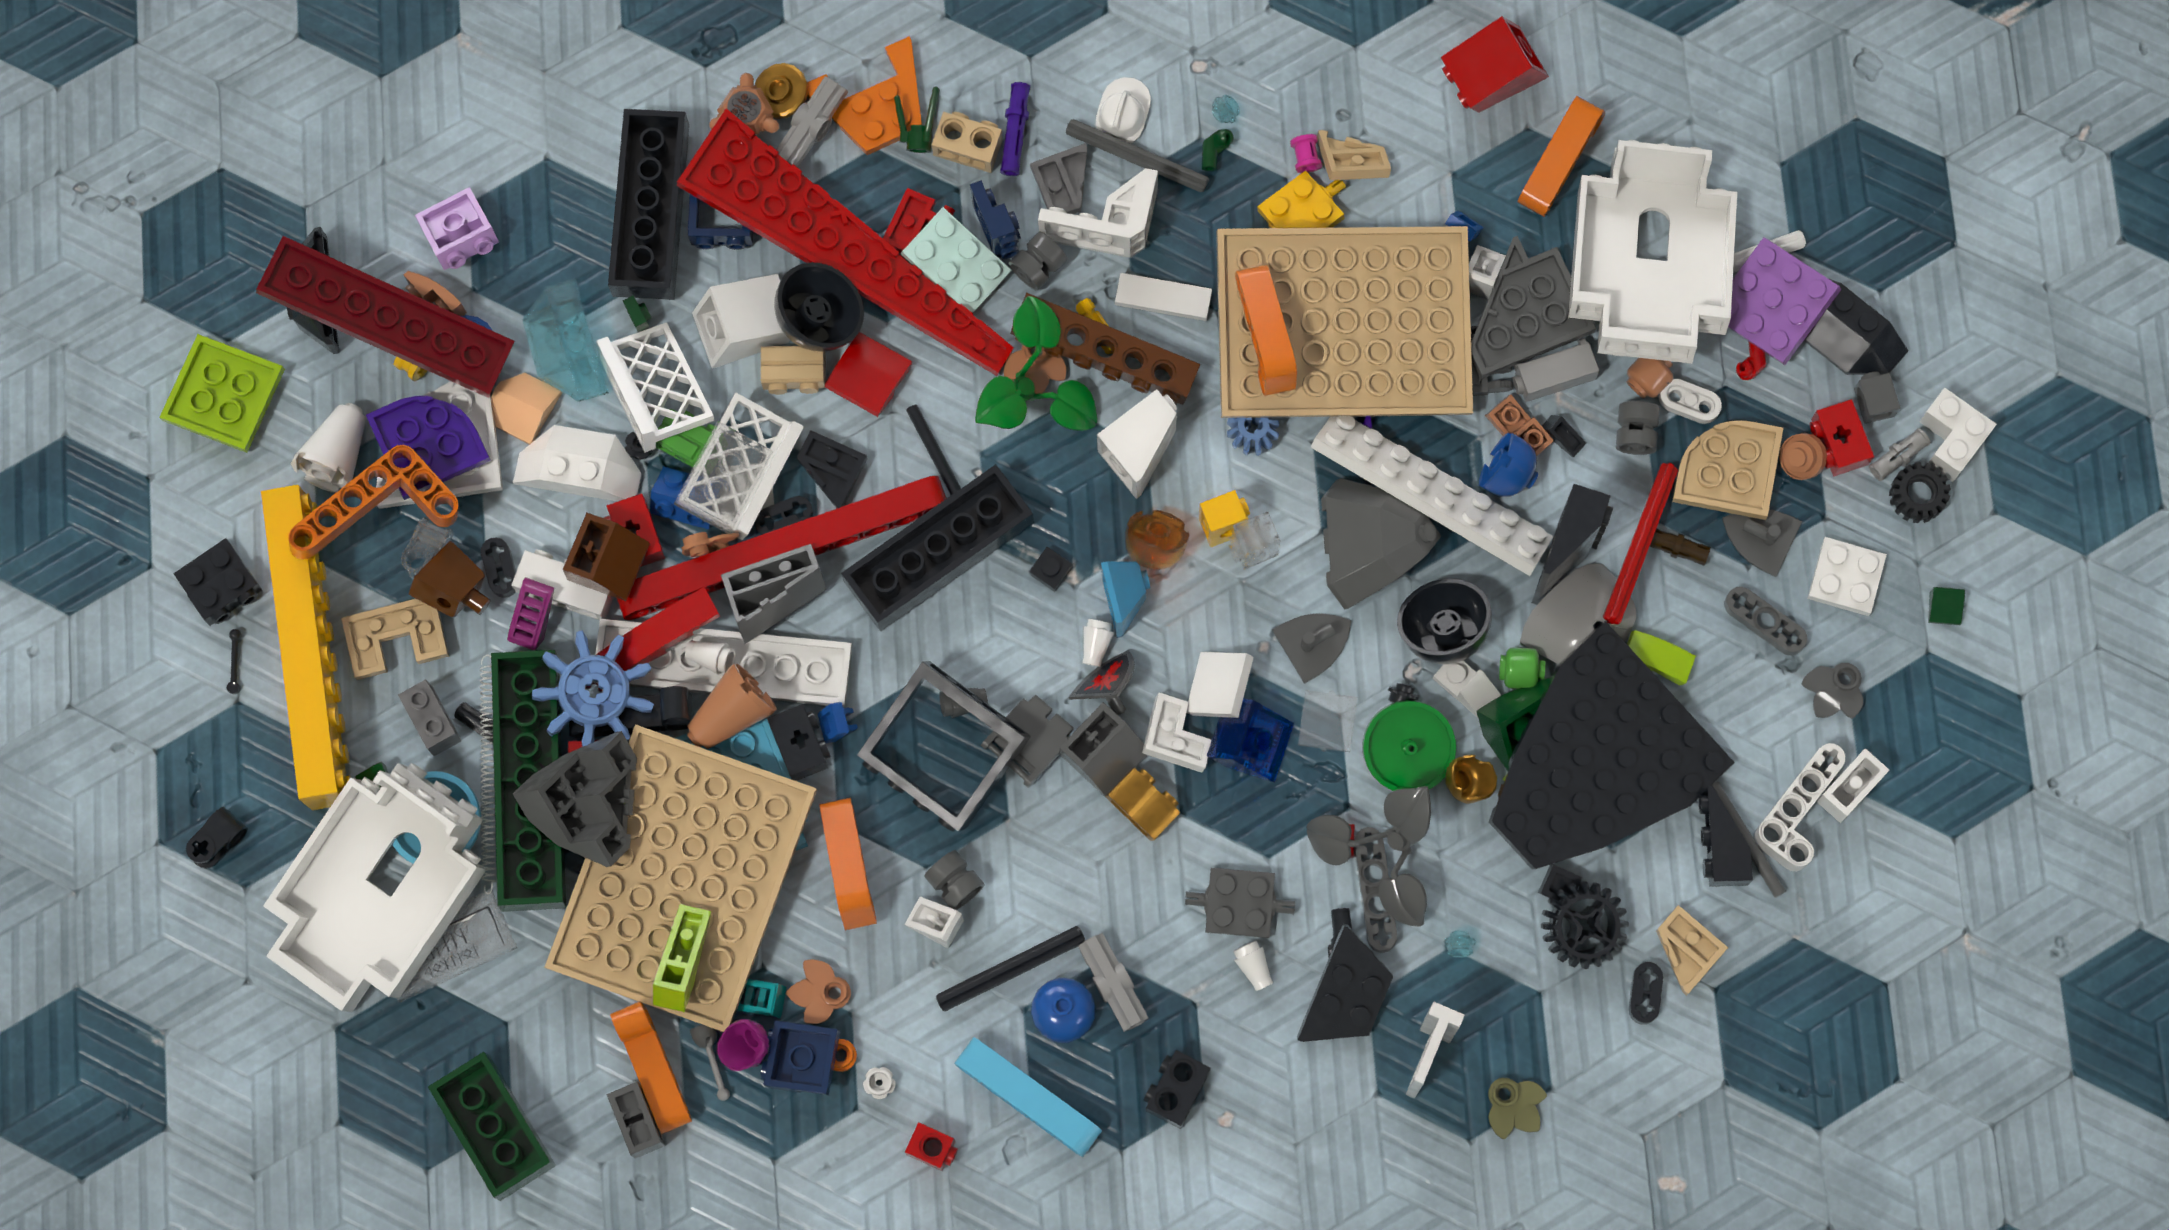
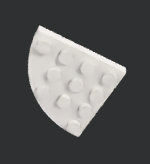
M452 381L442 385L433 392L429 391L424 396H430L449 404L452 403L469 417L477 429L491 459L490 462L443 483L455 497L503 490L496 427L491 403L492 394L487 398ZM377 477L376 488H380L386 484V481L383 478ZM397 489L379 503L377 507L382 509L415 504V502L411 498L404 500L399 489Z

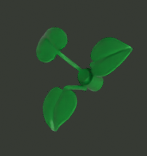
M1027 296L1014 315L1013 332L1022 345L1029 348L1035 347V351L1023 368L1016 373L1015 379L1011 380L1006 376H998L986 384L977 404L975 422L1002 429H1012L1022 424L1025 420L1027 413L1025 401L1051 398L1054 401L1050 406V414L1059 425L1075 431L1092 429L1098 421L1096 406L1090 390L1084 384L1069 380L1059 385L1057 394L1054 392L1036 394L1033 381L1025 377L1026 372L1040 355L1042 347L1048 349L1055 347L1059 342L1061 334L1060 323L1053 310L1043 301Z

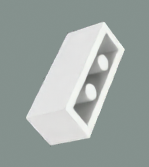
M536 549L534 553L524 551L512 582V587L516 593H520L522 582L526 577L555 588L552 605L597 620L606 619L614 599L613 596L568 581L563 572L567 559L562 563L553 560V555ZM529 593L528 595L529 597L543 601L542 597L536 596L531 593Z

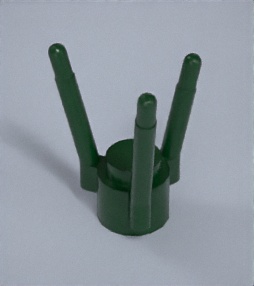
M937 86L932 89L925 126L911 125L910 131H907L900 96L896 95L894 97L900 128V142L907 143L906 151L914 153L931 152L932 128L940 92Z

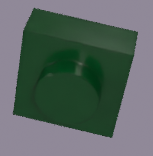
M634 295L622 300L637 332L649 329L647 321L652 318L645 303L643 302L638 305Z

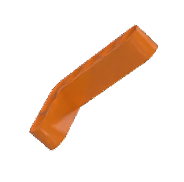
M397 445L293 526L288 535L289 549L292 555L298 559L304 560L313 557L399 487L439 527H449L457 520L458 500L411 447ZM398 458H406L411 464L406 468H399L393 462ZM374 477H380L386 481V484L376 488L371 486L369 481ZM419 481H427L432 487L422 492L417 490L414 485ZM349 497H357L361 500V504L357 507H348L344 501ZM440 504H447L452 508V511L447 515H442L435 508ZM326 516L333 517L337 521L332 527H324L319 522ZM300 536H307L312 542L307 547H299L295 544V540Z

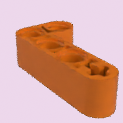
M1579 96L1575 97L1517 201L1519 204L1543 217L1547 215L1590 137L1595 135L1606 114L1603 109Z
M1267 265L1236 271L1237 289L1258 359V377L1264 396L1295 390L1297 381L1296 361Z
M851 797L819 804L834 888L844 929L850 930L877 924Z
M639 1001L611 1013L613 1025L620 1040L625 1045L661 1134L692 1122L690 1112L646 1006Z

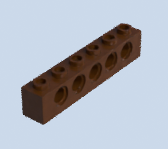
M1026 292L1024 300L1027 296H1032L1043 301L1053 310L1060 323L1061 334L1059 342L1051 349L1044 348L1047 354L1057 358H1061V356L1070 358L1076 366L1090 370L1092 367L1101 371L1102 375L1109 380L1118 382L1121 379L1131 383V387L1141 393L1158 390L1162 396L1167 394L1175 405L1178 403L1184 405L1200 363ZM1012 326V329H1011V333H1010V334L1015 336V334H1014V332H1013V326ZM1077 334L1082 338L1083 344L1074 346L1068 342L1067 336ZM1106 346L1111 350L1112 356L1103 358L1098 355L1096 348ZM1135 358L1140 362L1141 368L1136 370L1127 367L1125 360ZM1156 370H1164L1169 374L1170 380L1165 382L1159 381L1155 377L1154 372Z

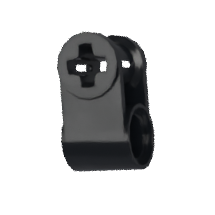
M221 807L208 818L203 827L188 841L186 846L187 855L200 868H212L231 848L244 838L248 828L229 810ZM201 847L209 851L206 856L198 852Z

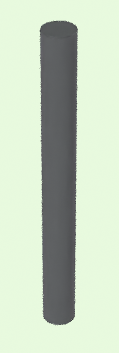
M1718 781L1713 783L1711 786L1714 787L1751 848V860L1773 896L1777 898L1785 893L1786 890Z

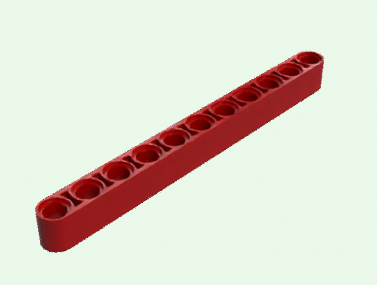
M929 476L635 579L627 601L618 598L617 601L624 620L637 619L666 609L705 587L708 594L725 588L721 574L809 544L812 545L815 556L914 522L947 498L939 477Z

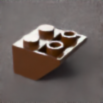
M586 512L563 567V572L568 581L627 601L650 543L616 522Z

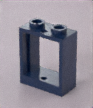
M690 194L688 237L691 245L705 250L713 249L714 246H726L732 250H741L745 246H753V231L743 225L742 229L698 228L700 199Z

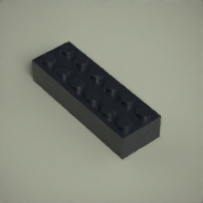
M624 109L608 287L613 297L629 298L634 295L635 298L675 300L684 190L677 186V181L686 169L690 126L686 112Z
M995 464L841 573L843 581L881 632L1034 523L1033 513Z

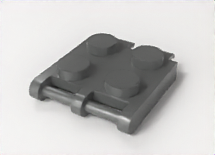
M1037 695L1033 696L1029 702L1023 698L1006 716V718L1031 736L1010 766L1014 772L1025 780L1023 784L1028 788L1060 755L1059 747L1074 730L1059 714H1055L1049 721L1047 717L1053 710ZM993 730L981 746L985 750L989 748L999 757L1002 751L993 743L995 742L1004 751L1009 741ZM1014 762H1018L1024 768L1025 771L1030 773V775H1027Z

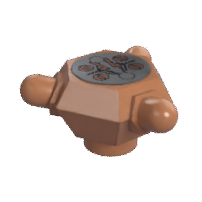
M750 73L741 75L740 85L732 87L717 109L719 114L709 123L712 130L727 108L757 135L760 131L775 133L779 129V123L772 116L774 111L762 89L754 85V78Z

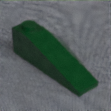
M1554 676L1538 681L1534 687L1519 688L1503 694L1476 711L1483 737L1507 771L1510 767L1508 764L1511 755L1529 720L1533 718L1540 704L1539 700L1543 692L1547 691Z

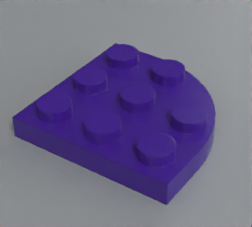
M413 396L400 399L366 414L383 455L397 445H407L420 456L442 482H446L491 461L472 421L461 409L452 403L449 404L430 396ZM398 458L393 462L399 468H406L411 464L406 458ZM419 481L414 485L417 490L422 492L432 487L427 481ZM401 487L398 488L404 500L410 498Z

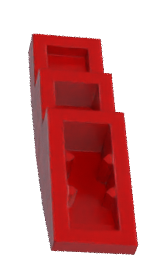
M705 587L672 604L622 636L624 637L623 647L615 662L624 671L630 670L638 664L649 663L666 654V649L694 635L693 631L719 618L720 614ZM608 645L606 648L598 652L596 655L605 656L609 650L610 645Z

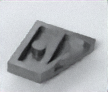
M1086 143L1030 163V168L1047 209L1049 207H1058L1066 210L1068 214L1081 212L1087 159Z

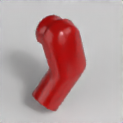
M1749 341L1750 356L1742 363L1739 362L1736 366V373L1742 380L1754 379L1766 366L1765 352Z

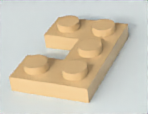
M417 599L341 618L356 680L387 673L381 642L408 635L411 636L418 664L449 657L439 611Z

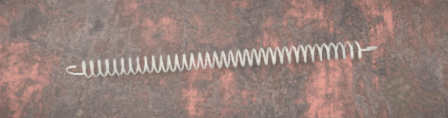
M491 665L480 668V671L483 672L480 674V677L483 678L480 682L485 679H492V677L481 676L482 674L492 673V671L481 670L482 668L491 667ZM481 682L483 685H481L480 688L483 689V691H481L480 694L483 695V697H481L480 700L483 702L480 704V706L484 708H482L480 712L484 714H482L480 718L484 720H482L480 724L485 725L480 728L482 731H485L480 734L482 737H485L480 740L482 743H485L480 746L481 748L485 749L480 752L484 755L480 758L484 761L480 764L484 767L481 769V772L484 773L481 775V778H484V780L481 781V783L484 784V786L481 787V789L484 790V792L481 793V795L484 796V798L481 799V801L484 802V804L481 805V807L484 808V810H482L481 813L485 814L481 817L483 819V817L495 816V814L483 813V811L495 809L483 807V805L495 803L483 801V799L495 797L483 795V793L494 792L495 790L483 789V787L494 786V784L483 783V781L494 780V778H486L482 776L487 774H494V772H486L482 770L487 768H494V766H485L482 764L487 762H494V760H485L482 758L487 756H494V754H485L482 752L494 749L482 747L483 745L493 744V742L482 741L483 739L493 738V736L491 737L482 735L483 733L493 732L482 729L484 727L493 726L482 723L484 721L493 720L482 717L484 715H489L493 713H487L482 711L484 709H492V707L482 706V704L484 703H492V701L482 700V698L484 697H492V695L482 694V692L492 691V689L482 688V686L492 685V683ZM483 819L485 821L481 823L482 826H485L481 829L482 832H485L481 835L482 838H485L481 841L482 844H485V846L481 847L482 850H485V852L481 853L482 856H485V858L481 859L482 862H485V864L481 865L483 867L487 864H495V862L484 861V859L495 858V856L483 854L495 852V850L483 848L495 846V844L483 843V841L495 840V838L483 837V835L495 834V832L483 831V829L495 828V826L483 825V823L495 822V820ZM484 867L487 869L486 871L495 870V868ZM484 873L485 876H483L481 879L485 881H492L491 891L489 893L486 892V886L484 885L485 893L490 894L492 892L493 882H495V880L484 879V877L495 876V874Z

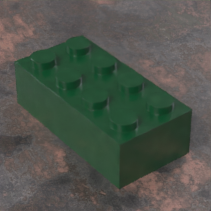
M480 1053L428 1086V1089L495 1199L499 1201L505 1199L556 1166L503 1076L487 1053Z

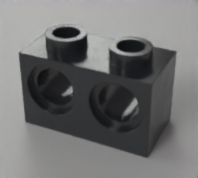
M1176 1050L1173 1057L1166 1055L1158 1071L1163 1076L1157 1086L1153 1083L1151 1084L1143 1101L1148 1103L1146 1112L1181 1129L1211 1072V1068ZM1184 1065L1191 1069L1193 1075L1190 1080L1180 1082L1174 1077L1173 1072L1178 1066ZM1170 1094L1177 1099L1178 1104L1175 1109L1165 1111L1160 1108L1158 1101L1163 1095Z

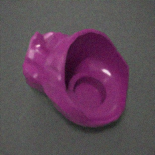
M740 1019L731 1023L725 1029L717 1044V1053L721 1062L733 1071H742L750 1067L759 1066L769 1050V1039L766 1030L761 1024L750 1019Z

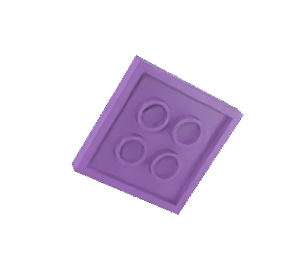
M1763 237L1733 278L1731 319L1728 328L1783 365H1786L1841 291V288Z

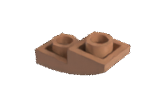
M411 271L403 274L408 282L405 288L409 293L430 303L435 302L437 306L459 316L467 313L462 303L437 282Z
M1511 394L1485 415L1503 436L1506 433H1513L1529 443L1536 456L1554 441L1535 417H1529Z

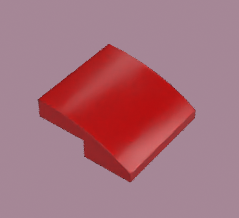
M859 332L836 364L825 383V388L878 417L893 398L897 386L911 369L912 361Z

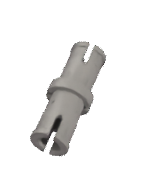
M1917 428L1914 433L1899 444H1892L1886 454L1874 463H1871L1869 465L1870 472L1878 481L1884 480L1886 476L1898 467L1908 465L1910 458L1924 447L1930 445L1929 437L1923 430Z

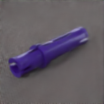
M1022 82L1011 83L1009 108L1005 110L1007 126L1000 173L1006 176L1020 175L1024 129L1030 114L1027 111L1031 88L1029 84Z

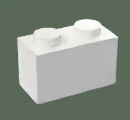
M1864 749L1816 802L1841 823L1887 774L1889 769L1867 749Z

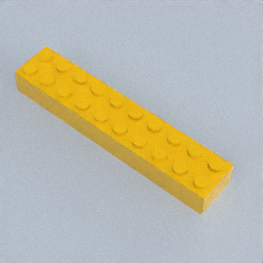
M299 485L263 490L261 491L298 799L311 810H318L332 806L351 776H346L345 764L349 763V752L347 745H342L341 733H345L346 728L343 714L338 713L337 702L342 701L339 683L334 682L333 672L338 671V664L335 653H331L329 642L334 641V632L331 622L327 623L326 611L330 610L328 593L323 592L322 581L326 580L325 565L323 562H319L318 553L309 559L302 560L293 556L289 549L288 535L290 530L317 508V504L311 501L309 493L306 494ZM300 536L295 540V544L299 547H307L312 542L307 536Z

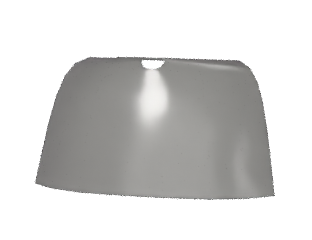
M1588 564L1575 569L1547 593L1532 610L1523 627L1520 643L1528 648L1536 649L1540 655L1559 664L1594 630L1593 626L1597 621H1606L1603 618V614L1617 579L1603 564ZM1632 598L1629 600L1621 623L1618 625L1609 624L1624 642H1626L1636 620V607Z

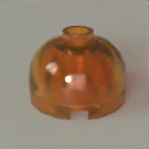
M1153 510L1152 515H1143L1144 511H1139L1132 515L1125 531V545L1128 555L1134 562H1137L1146 569L1162 570L1172 567L1182 558L1190 535L1189 531L1186 532L1184 530L1185 524L1181 519L1161 510Z

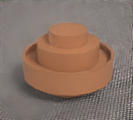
M1801 433L1792 435L1785 440L1780 448L1779 459L1781 467L1793 479L1805 480L1814 478L1822 472L1827 460L1824 444L1813 434Z

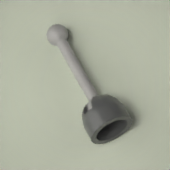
M705 1025L690 1029L695 1044L705 1048L719 1089L717 1097L721 1101H726L730 1097V1092L724 1087L712 1049L717 1040V1029Z

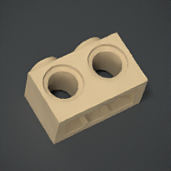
M943 112L932 142L933 156L992 173L1003 141L1002 129H999L996 124L990 121L983 120L980 123L970 120L967 115L960 112H952V114ZM951 131L961 133V136L955 140L946 137ZM980 140H988L991 143L987 148L975 146Z

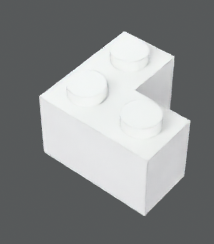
M1944 387L1919 421L1945 440L1928 463L1932 464L1931 468L1934 470L1937 467L1941 469L1940 474L1946 475L1948 480L1954 482L1997 424Z

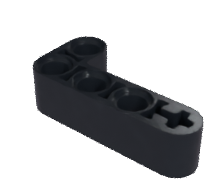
M671 686L661 688L659 695L633 696L652 702L654 705L651 713L639 712L625 707L619 716L620 721L628 729L629 734H632L635 724L655 732L689 729L688 724L693 718L692 695L687 687ZM571 720L569 722V736L582 738L584 726ZM610 725L595 727L594 737L609 736L614 733Z

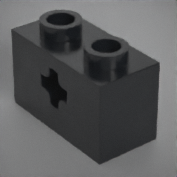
M801 704L767 718L792 780L798 781L828 769L825 759L831 756L825 741L821 740L818 742L814 730L819 729L813 711L806 713L804 705ZM799 736L803 737L806 747L801 749L796 739Z

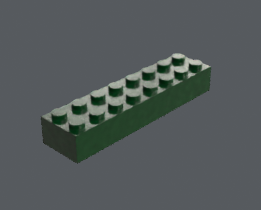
M556 650L491 653L497 906L501 912L566 908L564 848L556 845L527 819L513 795L526 780L542 769L539 763L546 767L562 757L561 731L553 736L547 733V728L551 721L560 715L559 700H532V690L541 687L555 688L559 686V673L549 668L542 660V656L546 651L558 657Z

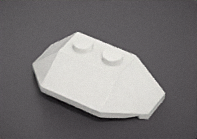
M554 425L519 453L513 484L618 502L639 494L642 473L616 435Z

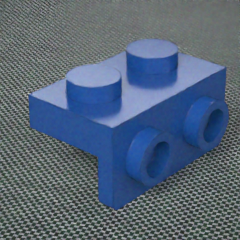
M663 466L651 490L650 513L709 529L711 520L678 503L692 474ZM699 476L696 482L702 481V477ZM715 481L710 483L716 500L720 498L723 483ZM705 485L692 488L688 499L698 504L710 501ZM711 506L705 507V508H707V509H709L710 511L713 512Z

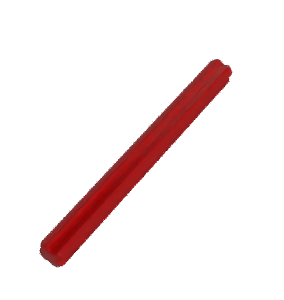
M1662 463L1659 467L1603 614V618L1611 625H1618L1623 619L1678 473V469L1672 463Z

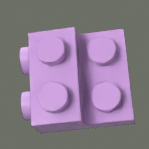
M470 187L415 215L444 270L448 268L458 269L465 264L466 259L477 253L480 255L487 254L493 249L495 244L499 243Z

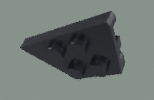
M1343 923L1298 1032V1041L1307 1042L1370 1035L1393 979V974L1377 959L1374 953L1355 935L1347 924Z

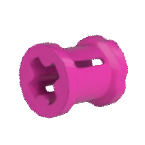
M1314 134L1300 135L1290 141L1291 147L1295 149L1297 159L1295 168L1297 173H1302L1305 170L1308 173L1314 172L1323 167L1322 161L1318 159L1316 149L1318 139Z

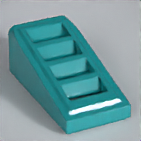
M748 979L745 986L747 989L744 1004L739 1002L736 1011L781 1018L786 987L778 983ZM757 988L760 989L757 1006H753Z

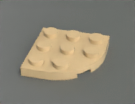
M1729 421L1715 425L1699 437L1697 436L1688 446L1679 465L1672 502L1766 520L1783 428L1750 421Z

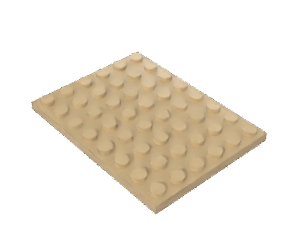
M1468 226L1217 229L1221 418L1473 414ZM1267 265L1269 268L1297 366L1296 389L1264 396L1258 377V359L1235 278L1236 271Z
M635 724L629 740V745L637 757L636 771L631 772L630 789L634 790L633 815H628L627 834H631L630 848L611 867H605L585 858L544 968L724 1032L734 1019L817 789ZM680 904L711 911L694 985L685 1012L653 1005V983Z

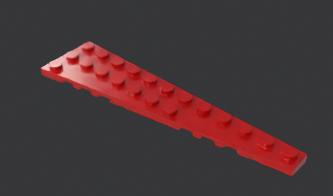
M727 108L724 110L678 179L677 186L800 260L806 263H822L839 270L850 279L861 296L995 376H998L1009 355L1013 352L1014 347L982 320L977 319L964 305L954 301L946 294L947 291L940 285H935L917 266L907 262L899 255V251L840 202L831 198L829 193L822 187L812 183L802 174L798 167L788 163L779 155L775 148L764 143L755 135L756 133Z

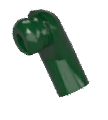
M1219 129L1203 141L1202 170H1217V155L1228 148L1234 140V135L1230 130Z

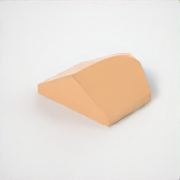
M522 373L499 382L491 396L495 427L530 445L537 438L560 398L562 391L527 373Z

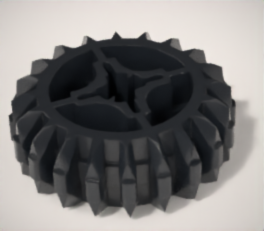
M1580 881L1579 888L1574 883H1569L1567 886L1568 894L1562 889L1556 891L1560 898L1559 901L1549 898L1548 903L1553 906L1552 911H1542V915L1550 918L1549 922L1541 923L1542 929L1550 930L1549 933L1542 937L1543 941H1554L1548 948L1549 952L1553 954L1559 952L1557 959L1561 962H1565L1569 958L1568 963L1571 967L1575 968L1580 962L1582 968L1589 969L1591 961L1595 966L1600 967L1602 965L1601 956L1608 961L1613 960L1610 952L1611 948L1618 952L1622 950V947L1616 941L1618 938L1622 940L1627 939V935L1620 932V928L1628 927L1629 922L1619 919L1627 911L1625 908H1616L1620 904L1621 899L1617 896L1610 898L1612 890L1606 887L1601 891L1599 883L1594 882L1590 889L1587 881ZM1594 899L1592 905H1587L1581 912H1576L1569 908L1577 901ZM1602 909H1604L1607 916L1606 932L1600 927V918L1603 915ZM1563 917L1570 924L1567 941H1565L1562 934ZM1574 917L1587 920L1586 923L1589 925V928L1594 930L1595 933L1583 930L1580 922ZM1588 938H1595L1600 941L1591 949L1575 950L1578 944L1582 945Z

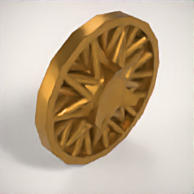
M786 63L774 64L768 67L758 76L755 82L757 88L762 89L774 111L772 113L774 119L788 118L805 103L808 95V82L804 74L794 65Z

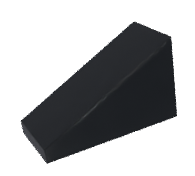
M1551 415L1542 425L1554 440L1553 442L1572 457H1575L1586 444L1562 416Z

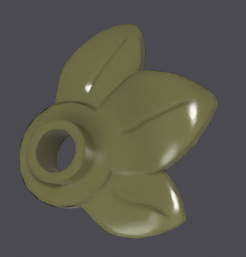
M1499 1078L1491 1084L1488 1098L1492 1107L1488 1119L1498 1137L1506 1139L1513 1127L1524 1132H1538L1540 1130V1116L1535 1105L1547 1097L1542 1087L1532 1081L1516 1083L1510 1078ZM1500 1089H1507L1510 1092L1508 1100L1505 1101L1499 1098L1498 1092Z

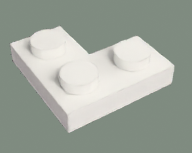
M1159 692L1155 697L1142 753L1202 773L1206 768L1212 740L1183 731L1189 702Z

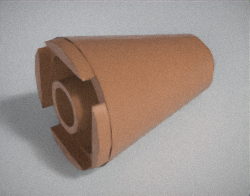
M734 663L727 669L688 724L690 732L687 736L695 746H704L710 749L771 716L777 710L775 703L768 693L765 692L763 694L757 686L759 684L757 680L741 665H735Z

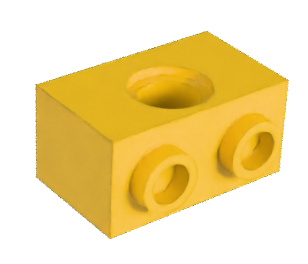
M1235 490L1199 504V521L1210 548L1246 534V524L1249 523L1248 515H1250V511L1244 497L1238 498Z

